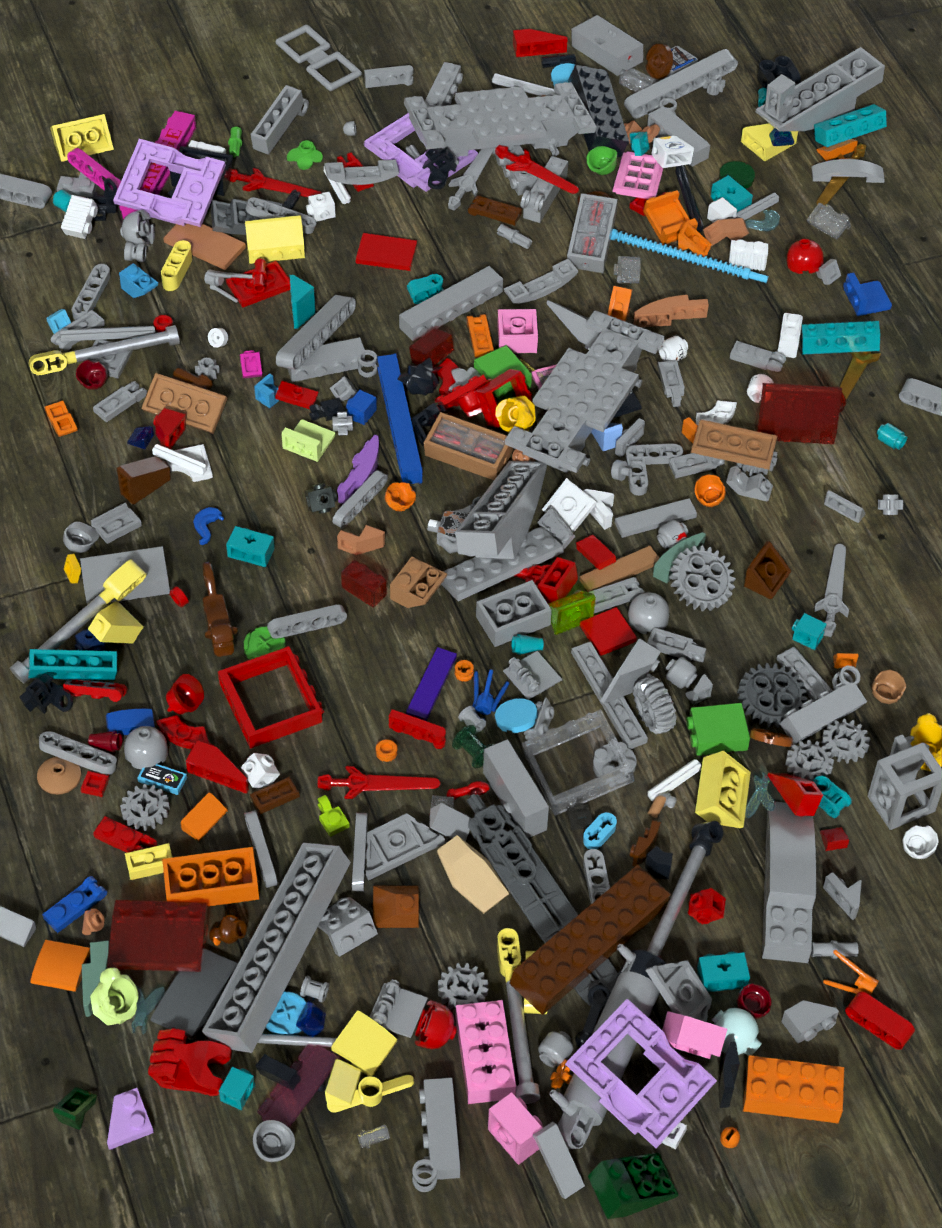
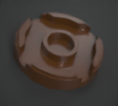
M655 44L649 49L646 60H648V65L646 64L648 74L652 78L663 79L670 73L673 65V53L669 46Z

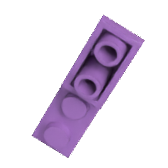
M374 435L370 441L368 440L361 452L354 456L352 460L353 470L349 473L346 481L342 482L337 489L339 503L344 504L377 471L379 461V441L377 435Z

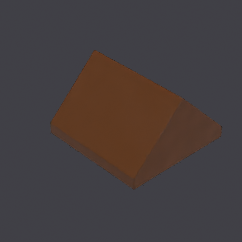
M770 541L765 543L747 568L744 587L768 599H773L791 573V570Z

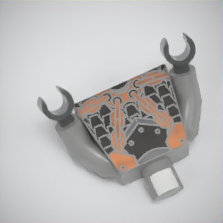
M476 497L471 505L463 509L445 511L441 521L429 520L427 531L437 533V544L448 553L458 552L455 531L481 497Z

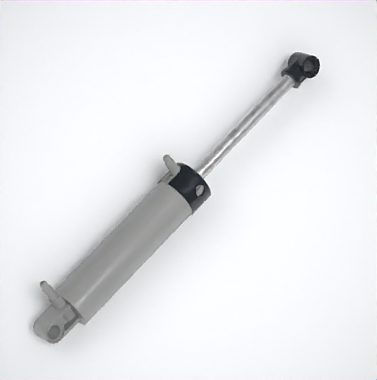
M702 822L693 826V840L689 846L692 852L647 951L642 949L630 951L623 944L617 946V950L625 960L592 1035L626 999L632 1002L649 1018L660 992L646 972V969L667 964L659 956L703 858L711 854L714 843L722 840L723 829L719 822ZM628 1034L602 1061L620 1080L637 1045V1042ZM574 1073L564 1096L556 1090L550 1091V1096L563 1111L557 1126L568 1149L582 1148L592 1127L600 1125L607 1112V1109L599 1102L601 1097Z

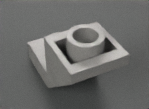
M737 465L730 468L726 481L738 495L762 501L769 500L773 488L770 481L761 473L748 477Z

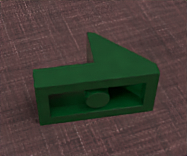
M75 1087L54 1107L53 1113L59 1122L80 1130L84 1114L96 1103L97 1095Z

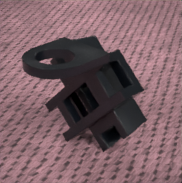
M442 148L429 149L425 153L429 159L425 161L422 168L428 167L431 170L428 186L432 189H442L446 184L449 171H456V157L448 148L444 150ZM433 181H439V182H441V184H440V185H434V184H432L431 182H433Z
M109 178L104 180V196H97V192H94V197H84L93 199L98 207L97 214H102V216L93 217L92 221H106L107 213H116L117 204H114L113 199L116 195L117 187Z
M441 402L431 404L411 419L414 433L423 447L427 437L422 428L433 426L440 412L444 413L447 411Z
M44 673L39 679L36 678L25 688L26 691L19 698L29 712L37 707V709L45 714V708L50 703L63 712L71 710L73 707L72 695L61 685L53 683V677ZM64 695L68 699L67 707L62 705L61 700Z

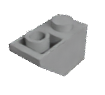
M803 1000L784 1011L781 1022L795 1041L800 1043L804 1040L810 1041L823 1029H831L836 1024L839 1011L835 1007Z

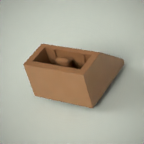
M411 557L390 584V600L407 608L425 605L445 580L447 573Z

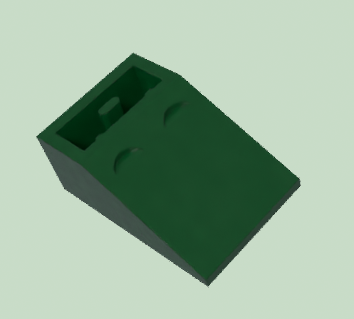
M659 1152L604 1160L588 1175L607 1220L626 1217L679 1196Z

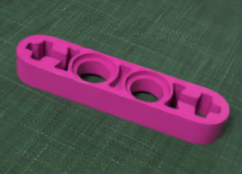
M75 148L67 154L69 163L100 188L105 190L103 176L111 179L118 190L121 181L84 151ZM88 165L92 167L93 172L88 168Z

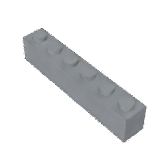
M488 266L399 315V328L412 341L423 337L425 334L438 329L443 324L454 320L463 313L469 312L474 307L485 303V301L494 296H498L503 292V278Z

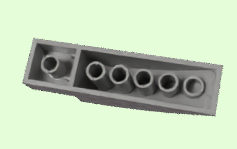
M860 47L797 84L794 91L793 108L780 120L765 112V104L757 108L755 112L778 131L814 129V124L855 111L856 98L883 81L885 65Z
M509 461L455 531L458 554H466L476 558L515 559L527 535L538 504L547 468L546 463Z
M768 801L762 959L808 963L812 949V909L816 898V849L813 816L800 817L794 815L787 803Z

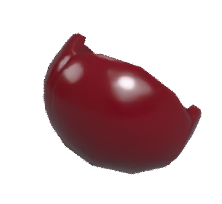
M85 360L76 369L77 380L84 388L89 390L101 388L108 378L106 368L99 361L91 362L90 360Z
M750 983L740 990L736 1003L738 1008L749 1012L754 1019H759L770 1012L772 1000L769 992L763 986Z

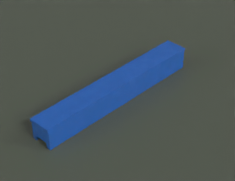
M397 355L377 356L379 365L377 370L401 481L409 484H421L422 467L403 383L397 380L401 375Z

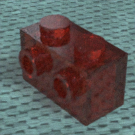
M436 328L431 330L409 347L412 363L419 365L430 358L432 365H436L454 351L452 335Z
M353 560L341 572L342 588L374 608L387 595L385 578L371 571L365 564H360Z

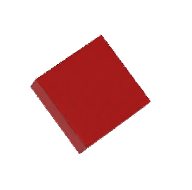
M88 771L81 786V793L103 797L110 780L109 775Z

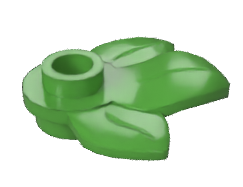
M308 140L302 141L298 148L290 150L287 155V161H296L298 167L302 170L309 169L313 162H322L323 159L322 153L316 150L313 142Z

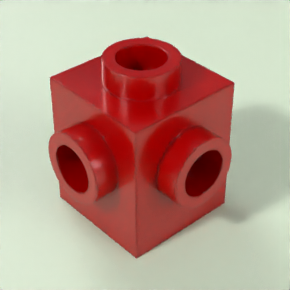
M713 888L690 894L688 915L701 924H708L724 918L726 898Z

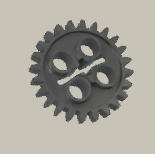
M766 663L765 667L762 668L758 664L756 670L750 668L749 673H745L743 679H741L737 691L740 694L738 701H743L742 707L747 708L745 715H753L752 721L758 718L760 719L759 725H762L765 721L769 728L772 723H775V726L779 728L780 723L786 718L784 715L794 708L797 711L802 709L801 705L807 701V697H805L807 690L802 689L804 682L798 683L799 676L792 677L793 670L785 672V666L778 669L775 663L773 668H770L769 664Z

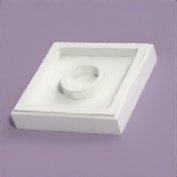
M566 478L542 510L546 513L549 508H553L574 533L597 502Z

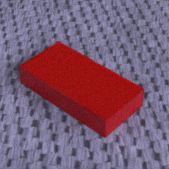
M594 535L576 543V549L598 570L616 562V556Z

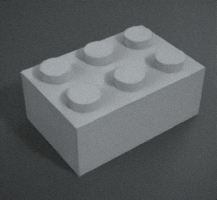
M533 580L476 602V618L494 647L512 641V637L518 634L527 635L551 625L552 610Z

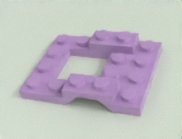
M408 113L365 140L364 146L382 160H396L399 175L397 176L411 187L419 186L427 192L431 189L428 186L431 170L428 167L425 169L422 167L429 158L424 153L418 158L413 159L394 145L415 131ZM469 150L468 156L457 157L459 164L456 167V171H449L448 177L471 163L478 155V152ZM433 181V182H431V183L434 184V185H437V184H439L440 182H439V181Z
M139 139L113 199L114 204L135 210H145L152 218L181 226L190 224L201 227L226 164L224 161L210 157L202 159L191 158L183 155L175 148ZM151 162L169 168V171L181 174L172 198L140 190Z
M628 999L619 1006L565 1064L601 1097L599 1102L634 1135L639 1132L655 1148L663 1142L717 1081L699 1063L686 1060L669 1045L665 1033ZM627 1034L646 1050L643 1054L660 1069L638 1095L602 1063L605 1057Z

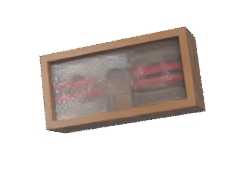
M442 412L438 415L424 441L425 456L491 480H495L506 466L513 448L505 445L506 435Z

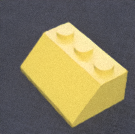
M105 114L50 127L61 162L67 161V154L75 148L81 149L87 155L114 150Z
M301 215L245 221L250 264L255 263L260 258L264 259L265 262L305 258Z
M725 751L703 757L695 813L707 822L717 821L723 826L743 828L751 772Z

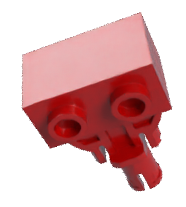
M559 557L556 558L552 565H533L530 568H524L520 573L514 575V577L525 579V583L533 580L547 604L558 608L578 580L576 563Z

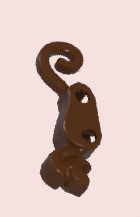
M203 562L204 582L208 591V596L202 598L208 631L205 632V637L212 641L213 651L217 657L232 655L235 651L233 635L238 632V628L231 627L224 596L216 592L211 562Z

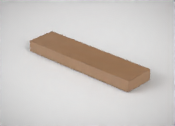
M648 546L616 560L615 563L601 570L595 569L580 576V582L590 592L621 582L654 567L660 558L652 547Z

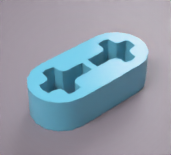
M607 812L600 814L585 830L583 836L584 846L588 849L600 848L615 832L617 825L616 817ZM609 821V822L611 823L610 825L607 824V825L602 829L603 822H604V823H607V822ZM596 834H598L597 840H589V837L593 838Z

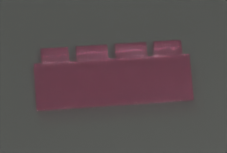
M307 1045L298 1056V1060L301 1063L294 1061L291 1065V1068L299 1073L301 1081L293 1091L280 1084L276 1085L270 1093L274 1100L266 1098L257 1110V1113L262 1116V1121L275 1120L290 1128L331 1073L335 1060H340V1057L318 1045L315 1048Z

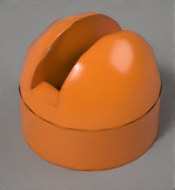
M726 1127L721 1132L720 1141L723 1146L734 1148L739 1144L740 1134L736 1128ZM730 1133H733V1135L731 1136V1138H730L729 1141H728V1140L726 1139V1137H727Z

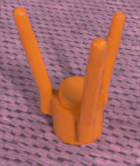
M834 950L833 953L860 975L854 984L858 988L829 980H823V983L856 995L860 991L871 995L879 981L866 974L840 952Z

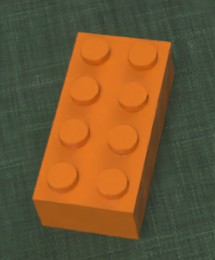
M253 847L162 859L169 912L259 900Z
M749 1055L745 1069L743 1111L839 1123L843 1112L844 1067Z

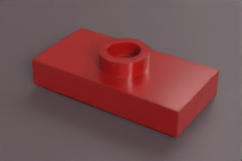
M281 381L275 399L309 409V406L315 404L319 392Z

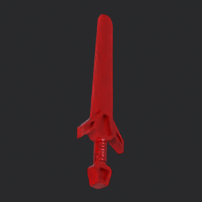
M499 145L495 148V154L500 159L507 158L514 162L513 164L506 165V169L510 171H526L569 193H578L579 188L532 161L529 151L524 149V155L517 156L509 152L508 147Z
M253 168L254 174L251 176L240 174L236 169H231V182L238 180L249 183L242 187L244 191L263 188L289 194L292 190H296L304 197L321 194L317 190L264 177L260 170Z
M346 766V770L350 773L347 779H333L327 774L319 776L317 783L318 788L328 791L333 786L349 787L350 791L344 796L345 799H353L363 791L436 789L440 786V781L437 778L364 775L354 766Z

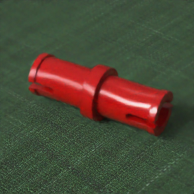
M261 258L255 261V270L252 273L254 280L253 289L257 293L265 290V281L267 279V262Z

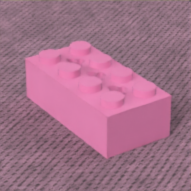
M503 1000L456 1005L455 1019L468 1104L500 1101L511 1092L516 1096V1082Z

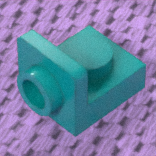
M632 132L630 134L631 148L635 152V156H642L649 150L647 132Z

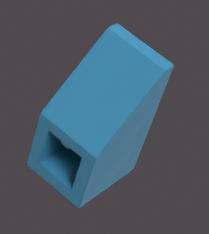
M134 263L119 272L121 289L133 298L145 295L158 286L156 280Z

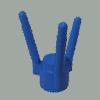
M492 669L489 670L485 690L480 695L478 672H474L473 707L476 712L483 715L496 711L497 704L509 686V682H505L494 700L493 696L489 693L493 675Z

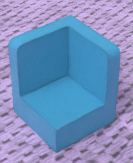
M268 374L254 386L255 399L271 408L279 401L275 399L278 387L274 385L273 375Z

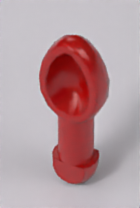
M475 781L465 787L449 789L447 797L450 800H455L457 797L478 794L480 796L486 793L490 786L486 782Z

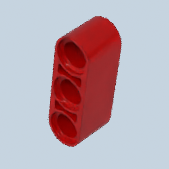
M862 991L857 993L845 1009L850 1019L898 1050L905 1046L915 1032L914 1026L908 1020Z

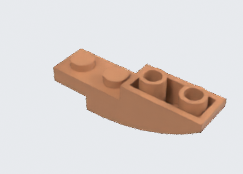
M680 295L657 300L634 312L633 325L638 327L670 326L671 320L707 318L708 299L689 300L688 295Z

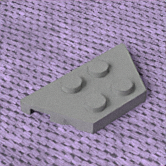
M407 813L367 832L366 877L368 881L445 844V839L442 835L438 836L430 831L429 827L423 823H418L415 818Z
M688 960L646 969V972L673 1013L707 1022V1012L710 1009L712 998Z

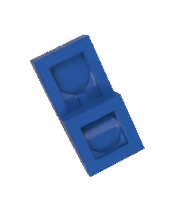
M128 709L106 714L108 732L116 731L122 735H128L131 730L140 726L155 727L152 709Z

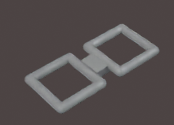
M304 25L275 41L297 63L300 64L308 61L311 65L307 66V72L329 91H333L362 75V72L340 52L337 51L328 56L324 51L330 48V44L309 25ZM307 33L320 44V46L302 55H298L286 42ZM337 59L352 73L330 83L317 69Z

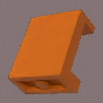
M678 190L667 192L658 197H651L644 206L643 212L662 245L678 240V234L685 221L695 229L698 226L696 219L690 220L679 202L680 193Z

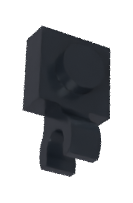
M339 398L322 401L320 406L317 404L309 406L311 420L325 417L326 421L332 420V416H337V412H345Z

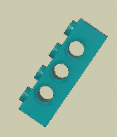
M873 104L814 124L815 141L825 147H829L887 127L886 110Z
M879 321L802 325L803 354L880 351Z
M30 649L28 678L39 679L45 673L53 677V679L115 680L117 673V651Z

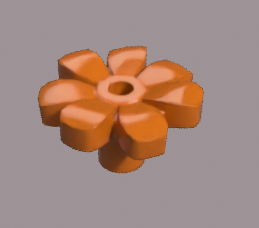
M566 1059L557 1067L556 1072H553L551 1075V1086L555 1089L560 1088L564 1082L569 1084L572 1079V1075L569 1074L570 1069L565 1065L568 1061Z

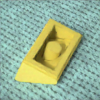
M169 843L125 853L130 880L164 873L162 859L172 858Z
M335 1060L325 1091L327 1105L351 1106L361 1075V1069L344 1061Z

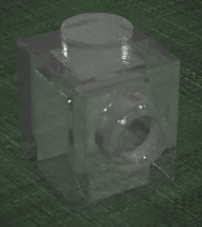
M618 256V262L614 264L613 275H617V283H639L641 272L640 257Z

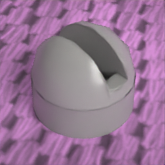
M355 121L347 122L343 126V131L346 135H356Z

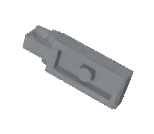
M677 360L658 362L657 367L664 393L667 398L671 397L673 407L681 406V396H684V384Z
M691 453L670 458L669 466L674 477L679 478L715 469L717 466L723 465L725 460Z
M655 627L647 641L649 645L658 649L661 653L678 658L683 657L690 661L703 662L706 656V648L697 646L698 644L693 642V639Z

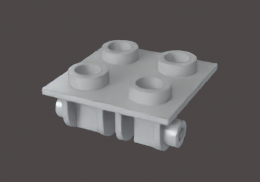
M538 651L522 660L515 657L511 658L508 662L510 664L509 667L503 670L527 700L562 681V678Z
M392 979L387 984L384 983L370 1018L388 1031L411 1038L428 997L401 989L399 982Z

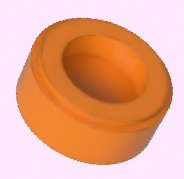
M388 739L378 742L376 745L377 758L384 762L394 760L397 756L396 743Z

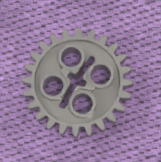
M703 545L698 550L696 546H693L690 550L686 548L672 562L674 565L670 568V571L673 573L669 578L675 580L671 584V587H677L674 594L680 593L681 597L679 600L686 599V606L692 603L694 610L698 606H700L701 611H704L707 607L709 611L715 607L719 608L728 601L727 598L732 595L731 591L735 588L731 583L736 579L730 576L734 570H728L727 568L731 563H724L725 556L719 558L718 550L713 554L711 547L705 551ZM688 581H690L694 587L690 586ZM707 588H710V589L712 590L713 594L710 593V592L707 590Z

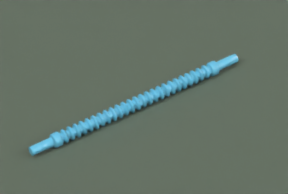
M613 229L611 240L615 241L617 239L618 242L621 240L623 244L627 242L628 245L631 243L632 246L637 245L638 248L642 246V249L647 248L648 251L652 249V252L657 251L658 254L662 252V255L667 254L668 257L672 255V258L677 257L678 260L682 258V261L686 259L687 262L692 261V264L696 262L697 265L702 264V267L705 265L707 268L712 267V270L716 268L717 271L722 270L723 273L727 271V274L732 273L733 276L737 274V277L742 276L746 280L750 278L767 283L769 276L751 271L750 268L745 267L742 269V266L738 268L737 265L732 266V263L728 265L727 262L722 263V260L718 262L717 259L712 260V257L709 259L707 256L702 257V254L697 256V253L692 254L691 251L687 253V250L682 251L681 248L677 250V247L672 248L671 245L667 247V244L663 246L662 243L657 244V241L653 243L652 240L647 241V238L643 240L642 237L637 238V235L633 237L632 234L628 235L627 232L623 234L622 231L618 232L616 229Z

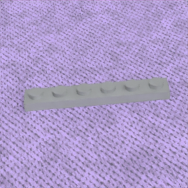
M588 642L572 648L571 654L600 701L613 678L592 643ZM624 697L604 704L600 702L622 741L629 749L648 742V737Z

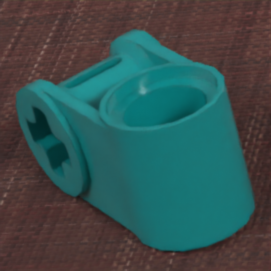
M432 274L410 281L407 285V290L413 302L420 304L435 296L437 291L438 293L444 291L442 288L443 277L439 274Z
M825 776L814 778V783L819 789L823 790L821 791L823 797L819 807L830 817L837 818L840 815V811L852 803L850 796L830 781L829 778Z

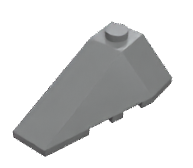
M547 300L546 304L578 341L586 344L585 348L589 350L600 335V333L586 328V322L589 318L558 303Z

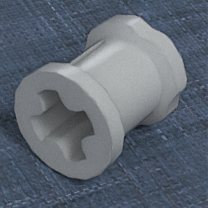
M468 706L462 710L458 719L464 722L469 727V732L474 735L483 730L486 726V721L476 714L473 706Z
M306 976L301 987L300 996L305 997L307 995L319 999V1002L323 1003L327 997L329 983L325 982L323 984Z

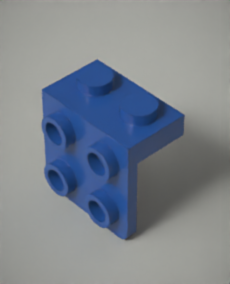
M855 273L847 274L843 287L857 316L891 309L892 304L879 281L860 284Z

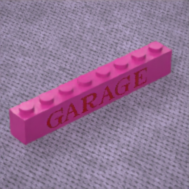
M174 111L173 115L168 118L165 129H162L160 137L155 143L175 148L178 151L181 146L186 147L196 130L195 115ZM151 162L140 190L159 195L170 176L169 168ZM120 206L123 219L129 213L138 211L128 207Z

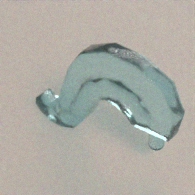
M764 210L763 213L766 214L764 221L747 220L745 223L747 228L771 231L779 225L780 215L773 210Z

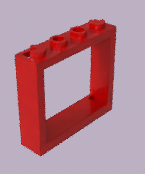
M289 646L218 671L219 685L250 749L322 723V713H324L322 703L320 701L317 702L314 687L307 683L306 671L300 669L299 658L297 655H293ZM287 665L309 711L255 731L233 684Z

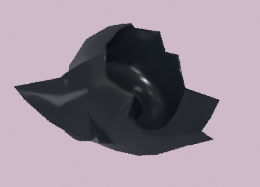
M428 358L418 366L409 365L408 371L401 374L397 380L404 383L410 394L427 395L434 393V389L440 384L436 372L442 367H433L431 359Z

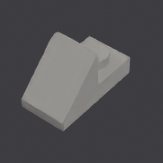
M832 872L826 876L823 889L854 920L859 909L862 881L859 880L847 888L845 882Z

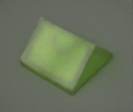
M581 591L548 603L552 610L551 624L555 635L579 627L581 621L593 617L596 599L594 594Z

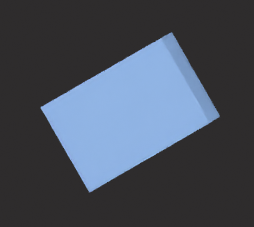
M609 423L604 432L593 428L591 433L602 451L616 448V441L622 436L623 427L622 424Z

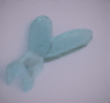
M764 772L762 773V779L757 775L754 776L756 791L746 807L745 816L747 818L755 814L760 802L769 811L775 809L776 803L767 791L770 779Z
M136 986L139 997L136 1003V1017L131 1025L133 1033H135V1027L143 1026L141 1030L142 1034H145L147 1015L156 1008L165 994L163 987L155 989L145 1000L141 989Z

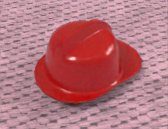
M493 379L482 382L470 392L456 399L453 405L460 406L468 417L481 413L480 403L474 391Z
M183 674L174 682L166 694V700L169 705L168 712L174 711L177 714L194 712L202 703L204 691L202 685L194 676Z

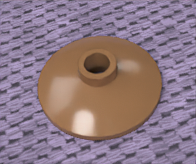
M59 757L46 760L37 772L39 786L44 791L56 795L70 792L79 784L81 779L80 766Z

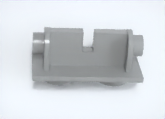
M547 698L544 699V702L539 701L535 704L538 719L535 720L533 727L524 732L525 739L529 741L537 739L540 745H543L545 736L548 734L550 721L554 717V708Z

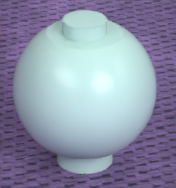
M729 1008L725 1012L720 1010L712 1019L714 1025L727 1028L722 1052L727 1053L730 1043L736 1042L738 1055L745 1053L747 1056H752L762 1044L757 1039L759 1033L757 1022L749 1012L740 1008Z

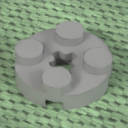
M623 742L603 745L594 754V773L602 781L603 779L610 781V784L625 783L631 779L635 772L637 763L635 754ZM611 761L619 762L618 767H615L614 764L610 765L609 763H611Z

